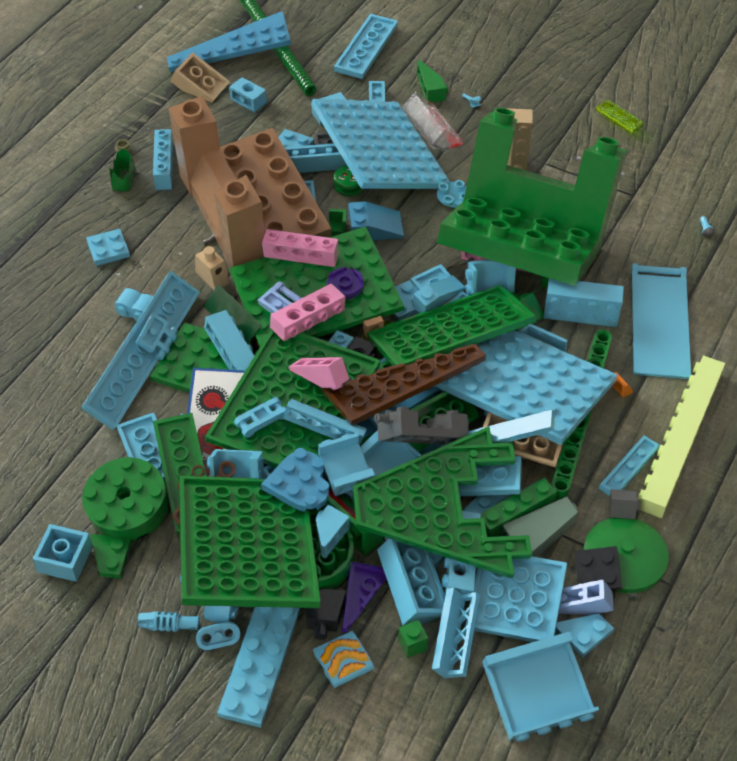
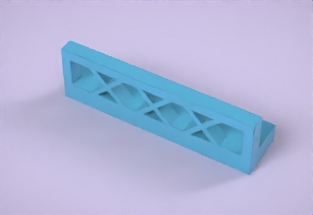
M293 399L288 402L283 417L285 420L333 439L341 438L348 433L354 434L358 432L359 446L366 432L364 427L358 425L351 426L346 420Z
M454 587L447 588L432 665V670L443 678L464 677L467 675L480 595L477 592L461 594ZM470 600H472L471 605H470L469 608L465 611V610H464L465 601H470ZM468 619V625L461 631V624ZM464 639V646L457 651V644ZM460 659V670H453L454 664Z

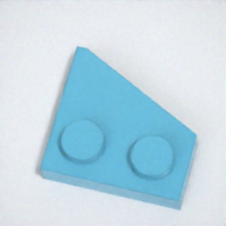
M599 613L557 622L555 629L558 635L566 632L571 633L573 641L570 645L582 658L614 631V627Z

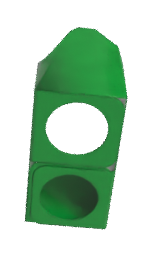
M121 149L117 152L116 160L114 159L113 169L109 167L113 191H130L136 167L133 158L126 149ZM128 170L129 173L126 174L125 178H122L120 176L121 172Z

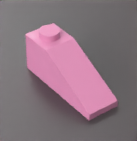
M342 357L302 358L289 366L290 371L322 388L339 389L343 386L344 382L349 380Z

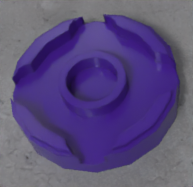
M341 267L329 274L327 285H334L345 295V300H349L362 292L364 279L358 270Z

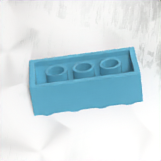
M388 539L377 551L402 625H407L417 620L422 625L441 618L445 594L429 551Z

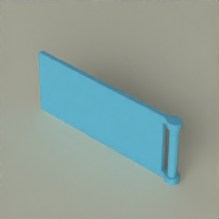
M632 263L633 374L689 379L691 376L686 280L687 268L641 266L638 263ZM638 272H639V273H652V274H665V275H678L679 277H667V276H655V275H642V274H638Z

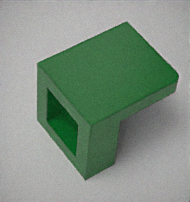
M329 209L331 236L346 233L347 209Z

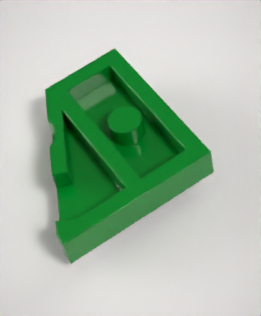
M91 534L100 576L121 579L131 547V539Z

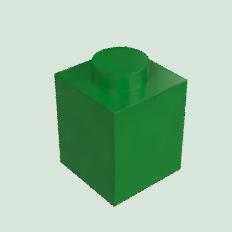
M419 620L399 627L398 641L407 658L427 651L428 637Z

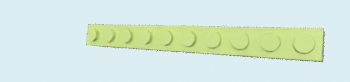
M706 356L702 357L701 362H696L693 369L695 376L691 375L687 386L690 387L689 389L685 388L681 397L684 401L683 403H678L675 411L678 415L677 417L673 416L669 427L672 429L671 431L667 430L663 441L666 443L665 445H660L657 453L659 459H654L650 470L653 473L652 475L648 474L644 486L647 487L645 490L641 489L638 496L641 511L662 519L718 385L725 363Z

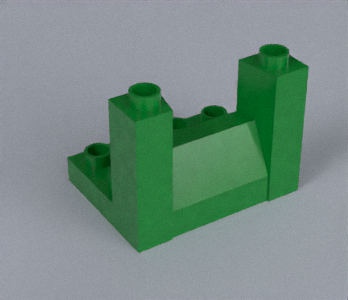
M494 108L493 112H490L480 120L464 201L441 222L437 243L576 286L602 247L627 150L618 148L619 142L613 138L598 137L596 144L583 152L575 185L507 165L517 124V119L514 118L515 112L506 108Z

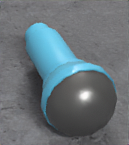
M702 216L700 218L703 226L702 233L705 237H711L714 235L715 229L709 224L707 218Z

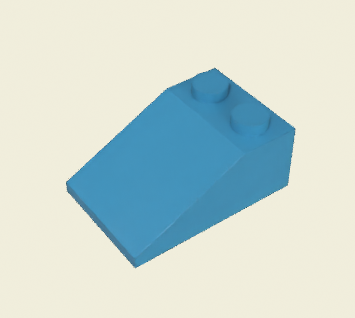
M366 201L348 203L350 231L366 227L373 241L404 238L400 211Z

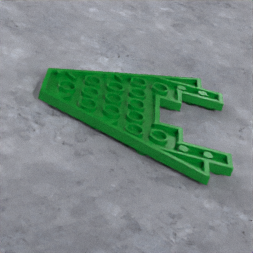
M490 427L483 428L353 486L356 528L508 578L514 577L512 559H527L533 555L529 535L487 537L484 518L463 519L458 485L477 484L476 466L514 465L516 461L513 443H492Z

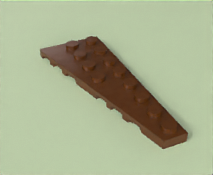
M476 344L454 349L449 354H435L434 358L422 360V358L416 359V363L408 365L401 363L379 369L371 375H357V379L344 382L343 386L339 389L332 390L331 388L322 387L321 389L347 422L354 426L377 413L486 361V354Z

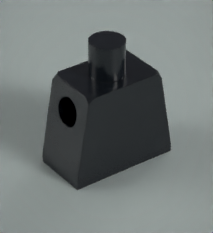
M319 588L320 607L305 608L307 629L314 630L315 639L325 640L328 631L338 630L345 607L346 590Z

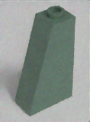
M565 497L504 524L501 536L529 535L532 556L538 557L576 523L578 515L577 506L571 503L568 497Z

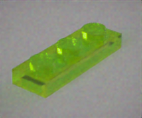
M608 99L596 106L598 113L631 134L643 128V121Z

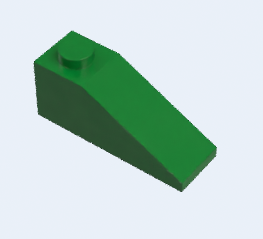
M417 60V76L426 102L446 101L448 85L444 83L440 75L421 60Z

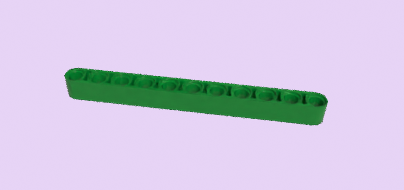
M598 330L595 333L587 362L603 369L612 340V335L609 331ZM592 410L563 443L552 481V487L557 491L555 502L569 496Z

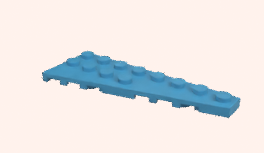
M283 11L167 57L170 72L175 71L192 52L208 64L291 45Z

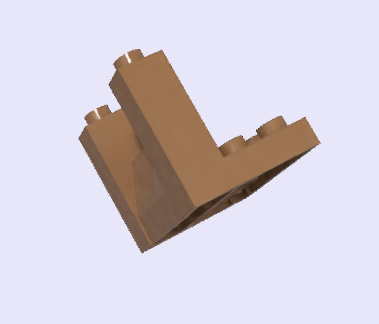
M203 96L168 108L180 176L190 195H193L223 252V257L229 268L264 258L262 241L266 229L331 237L329 223L273 128L220 147L217 122Z

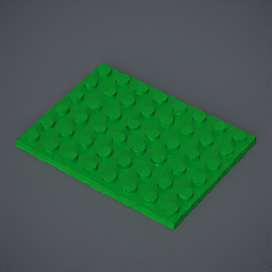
M366 227L329 237L338 239L339 255L335 267L264 257L229 268L244 309L261 324L255 334L259 347L271 330L270 317L272 313L259 305L258 299L279 281L283 282L288 289L302 298L327 286L329 274L337 268H354L362 274L364 279L362 292L355 298L345 300V307L342 312L301 332L316 338L334 333L337 330L340 331L363 324V321L375 317H385L404 311V304ZM280 293V295H282L284 298H286V299L289 300L290 302L294 303V301H292L291 299H289V298H288L287 296H285L284 294Z
M271 329L206 434L205 442L227 450L263 451V463L275 468L298 448L315 453L319 457L318 444L328 439L334 440L333 438L285 419H278L259 429L251 437L246 438L242 434V429L234 424V420L274 397L279 398L283 407H286L288 402L293 399L346 420L324 395L320 386L290 371L289 366L302 358L342 357L349 380L357 379V375L374 374L380 366V360L304 333H299L295 337L283 341Z
M180 476L181 605L319 608L320 594L309 509H306V511L295 509L262 490L261 484L265 479Z

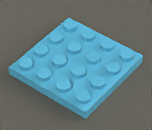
M533 556L527 559H512L514 568L513 578L478 568L473 593L477 592L480 595L474 631L529 642H536L555 635L567 569L566 562Z

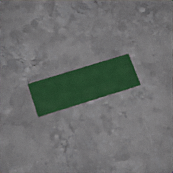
M219 284L204 305L211 314L226 310L234 318L238 330L242 331L247 345L261 326Z

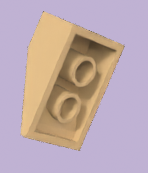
M193 52L175 70L170 81L182 91L197 97L203 96L204 100L213 102L230 83L229 80Z

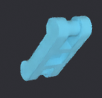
M274 397L238 416L234 420V424L242 429V434L246 438H249L259 429L278 419H283L286 407L281 405L282 402L278 397Z

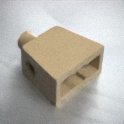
M205 247L203 251L196 254L195 272L213 290L218 284L224 287L230 283L225 261L215 252L213 247Z

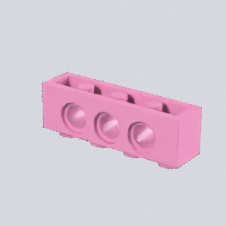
M266 229L262 241L264 257L335 267L339 255L338 239Z
M329 284L272 313L270 328L283 341H286L327 320L331 316L342 312L345 307V295L334 285Z

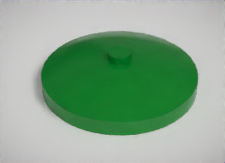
M609 518L596 524L588 533L583 550L617 546L623 590L614 591L620 593L643 592L654 587L663 578L669 561L668 549L661 535L647 523L638 519Z

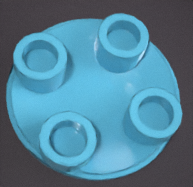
M464 181L447 182L450 184L440 183L437 190L438 200L448 207H458L464 201L466 191Z

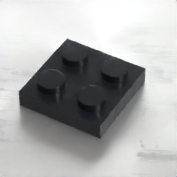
M617 546L574 551L578 585L604 580L612 591L623 590Z

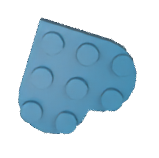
M298 448L294 453L287 456L262 482L261 489L295 509L306 511V509L317 507L318 510L326 504L329 496V483L322 478L324 461L315 453Z

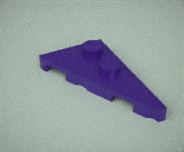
M352 562L348 576L341 632H348L387 580L383 567Z

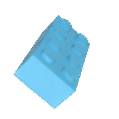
M549 278L544 318L617 327L623 303L624 286L579 281L576 286Z

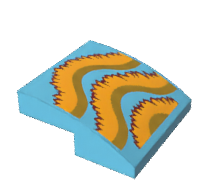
M353 631L313 649L314 656L324 668L325 675L334 688L374 669V665Z

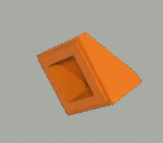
M615 372L617 380L612 387L623 398L634 392L632 388Z

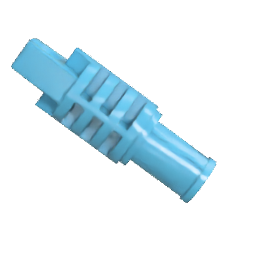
M159 611L139 613L138 626L139 628H146L152 631L166 630L167 632H177L179 629L199 630L200 617L181 616L178 612H174V614L172 612L160 613Z

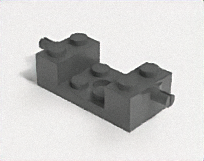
M398 407L397 411H386L385 414L377 413L374 417L378 425V441L440 445L449 444L467 436L469 421L467 414H459L458 410L447 411V414L434 415L435 418L427 420V425H418V411L409 410V407Z

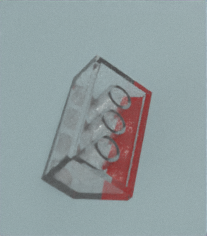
M414 93L403 105L402 108L406 112V117L413 121V126L421 131L420 135L429 141L427 144L432 149L445 151L463 145L464 141L433 103Z

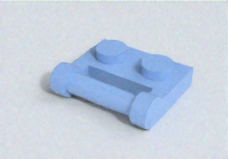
M279 281L258 299V303L269 312L274 313L292 304L280 293L294 302L302 298L288 289L283 282Z

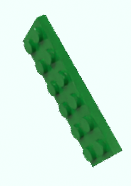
M193 413L153 421L173 520L175 510L180 507L179 490L177 489L180 476H193L192 468L196 465L202 466L205 471ZM197 468L194 471L195 475H200L202 473V470L200 468ZM174 520L176 534H180V525Z

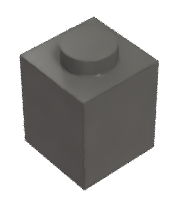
M611 489L608 506L610 517L635 519L636 511H640V499H637L636 492Z

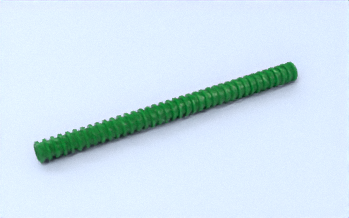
M240 0L254 22L267 17L256 0ZM288 46L274 48L273 50L306 96H312L316 92L317 87Z

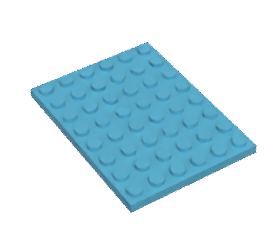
M324 98L312 100L311 105L361 189H438L440 183L450 184L447 183L450 182L398 102L357 101L352 99L332 100Z
M513 330L510 333L496 336L494 339L478 343L477 346L486 354V361L434 387L508 421L552 410L555 413L554 431L539 435L562 445L616 382L617 374Z

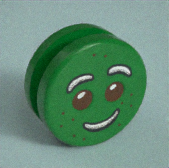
M342 166L335 171L334 189L339 194L355 196L364 190L361 189L348 166Z

